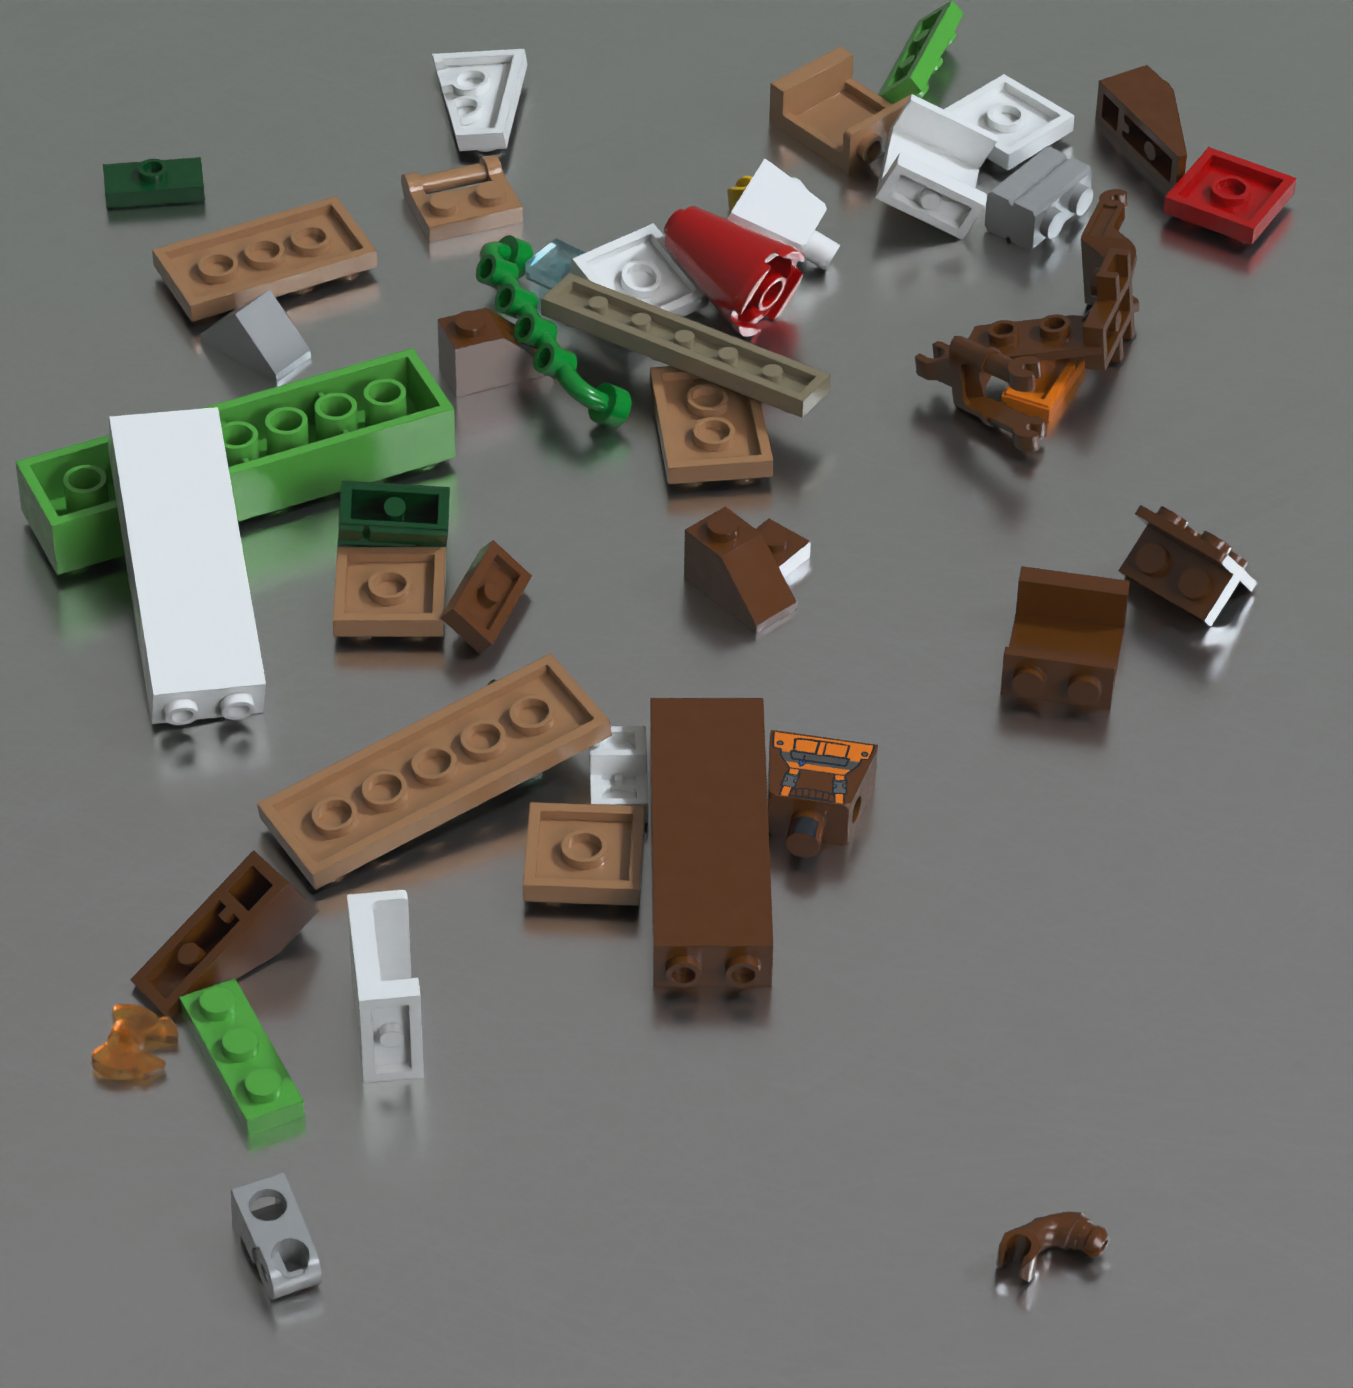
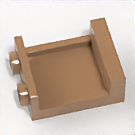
M838 47L770 83L769 123L849 175L885 154L890 128L911 95L892 104L852 78L853 54L842 47Z

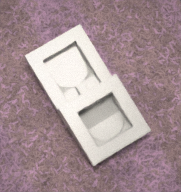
M611 726L612 736L590 747L591 804L645 806V823H648L646 726Z

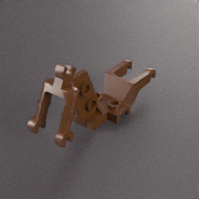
M1111 189L1100 194L1099 202L1081 235L1084 298L1086 304L1093 305L1084 316L1054 314L1042 319L1014 322L1000 320L992 324L978 325L974 327L969 338L954 336L950 345L941 341L933 343L934 358H928L920 353L915 356L916 373L918 376L926 380H937L952 387L953 403L957 409L981 419L982 423L991 428L996 426L1012 433L1013 444L1015 448L1021 451L1033 452L1040 449L1039 439L1046 437L1045 419L1028 416L1006 406L1007 403L1003 401L998 402L987 397L985 388L991 376L1007 382L1013 390L1030 392L1035 390V379L1041 377V361L1084 356L1085 369L1106 371L1109 362H1122L1124 358L1123 339L1132 340L1135 335L1134 313L1139 311V300L1133 296L1132 278L1137 262L1136 248L1127 237L1119 232L1125 219V207L1128 206L1127 192L1121 189Z

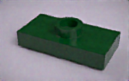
M201 157L169 160L147 159L142 162L103 164L106 208L205 200Z

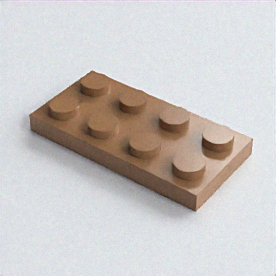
M337 196L152 249L154 267L192 322L236 309L269 289L277 297L377 267V250Z

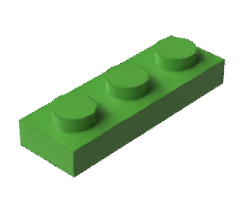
M953 0L918 20L879 91V96L894 104L912 94L919 98L926 94L929 89L927 82L930 76L942 65L943 59L941 56L944 50L956 39L957 34L955 30L964 15Z
M235 978L179 997L181 1014L248 1137L305 1117L303 1098Z

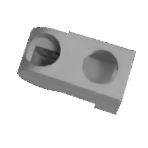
M285 1172L231 1189L232 1226L240 1243L244 1242L253 1264L256 1263L268 1296L271 1299H275L322 1283L318 1255ZM268 1196L275 1197V1204L250 1212V1206L257 1199Z

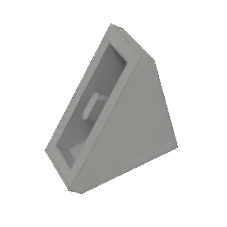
M270 289L234 309L200 334L202 343L276 383L311 358L310 348Z

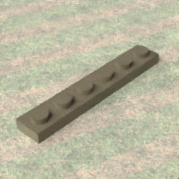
M572 273L564 277L541 298V315L801 418L830 392L831 374Z

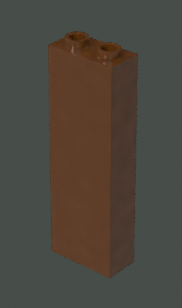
M650 698L653 987H772L773 923L763 698Z

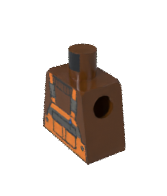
M771 730L768 765L769 833L776 837L786 838L787 849L792 854L804 858L816 855L819 852L821 843L838 846L848 844L875 790L878 745Z

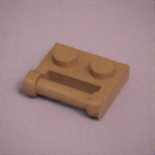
M497 155L481 157L480 163L421 176L418 172L407 173L401 176L404 197L429 243L523 223V206L503 174L501 162ZM476 183H481V184H479V185L470 186V187H466V188H461V189H457V190L444 191V190H449V189H453V188L463 187V186L472 185V184H476Z

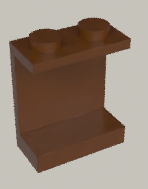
M1021 566L1016 614L1010 644L1004 650L1000 694L1110 710L1126 622L1130 581Z

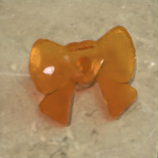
M117 1004L113 1006L112 1022L114 1026L111 1029L107 1042L96 1048L92 1053L91 1064L93 1069L113 1080L132 1079L137 1074L141 1080H148L163 1074L166 1062L144 1051V1041L151 1040L177 1044L178 1031L172 1019L168 1016L158 1019L154 1012L139 1005Z

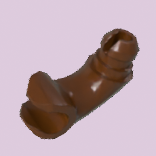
M1067 1211L1037 1217L1032 1222L1005 1232L999 1244L996 1266L1003 1268V1265L1008 1262L1021 1263L1019 1277L1030 1282L1035 1277L1037 1258L1041 1251L1049 1247H1059L1064 1250L1071 1248L1075 1251L1079 1249L1089 1257H1098L1105 1251L1109 1242V1235L1105 1228L1092 1224V1220L1086 1217V1212Z

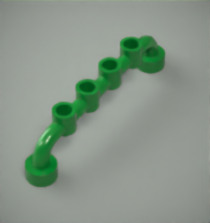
M511 235L503 237L499 242L485 243L480 251V261L476 268V279L478 282L498 290L495 297V308L498 312L518 319L514 327V337L517 342L537 349L533 360L535 371L557 379L563 389L574 400L588 408L589 417L593 422L611 429L620 427L630 414L632 401L629 392L609 383H603L595 389L584 381L576 371V355L571 351L561 348L556 341V324L541 318L537 312L538 298L536 294L523 289L517 281L527 273L531 266L533 249L530 243Z

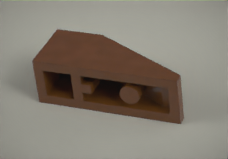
M1148 65L1099 80L1095 120L1170 191L1185 174L1187 151L1174 89Z
M253 850L130 980L170 1019L181 1012L179 997L234 978L237 979L278 955L319 911Z

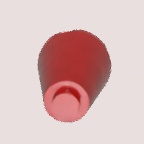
M696 206L675 211L665 224V247L731 327L742 336H753L761 331L755 324L765 316L774 321L788 305L801 283L803 272L796 267L798 261L805 262V255L794 246Z

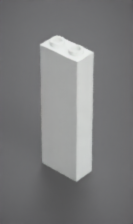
M218 407L109 416L108 451L151 723L186 725L198 719L225 717L231 720L246 718L251 714L263 713L266 681Z

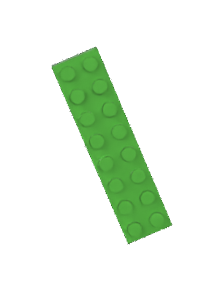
M413 348L204 407H218L238 522L340 492L341 481H379L456 457L454 408ZM108 435L15 461L21 510L57 575L125 555L108 451Z

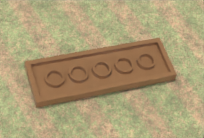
M550 653L258 802L259 816L316 890L612 736L610 720Z

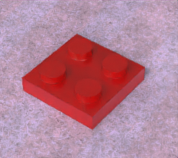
M1208 147L1165 196L1163 213L1180 218L1189 224L1199 225L1227 235L1231 239L1252 245L1295 194L1297 178Z

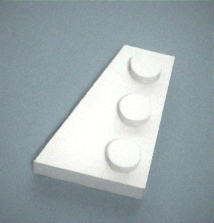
M525 49L432 54L459 151L478 150L480 152H490L496 149H507L528 65Z

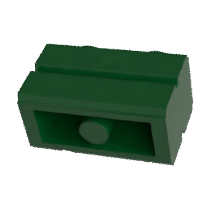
M341 481L337 547H446L449 526L450 487Z

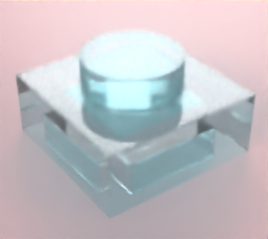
M556 238L525 263L526 279L551 290L570 273L569 269L572 259L586 252Z

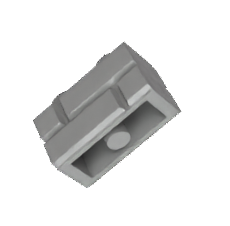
M1046 146L987 193L984 225L987 231L1003 239L1009 237L1011 243L1028 251L1037 246L1046 237L1050 239L1055 238L1068 219L1075 214L1083 215L1092 202V170L1090 165L1073 157L1067 159L1066 154Z

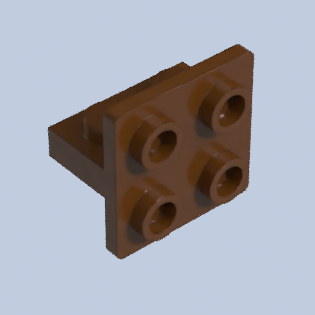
M1142 505L1137 509L1135 515L1147 526L1118 570L1124 577L1210 627L1238 584L1249 591H1252L1257 584V581L1244 570L1248 562L1232 552V547L1217 536L1207 531H1204L1201 535L1187 526L1189 523L1185 519L1163 506L1159 508L1157 513Z

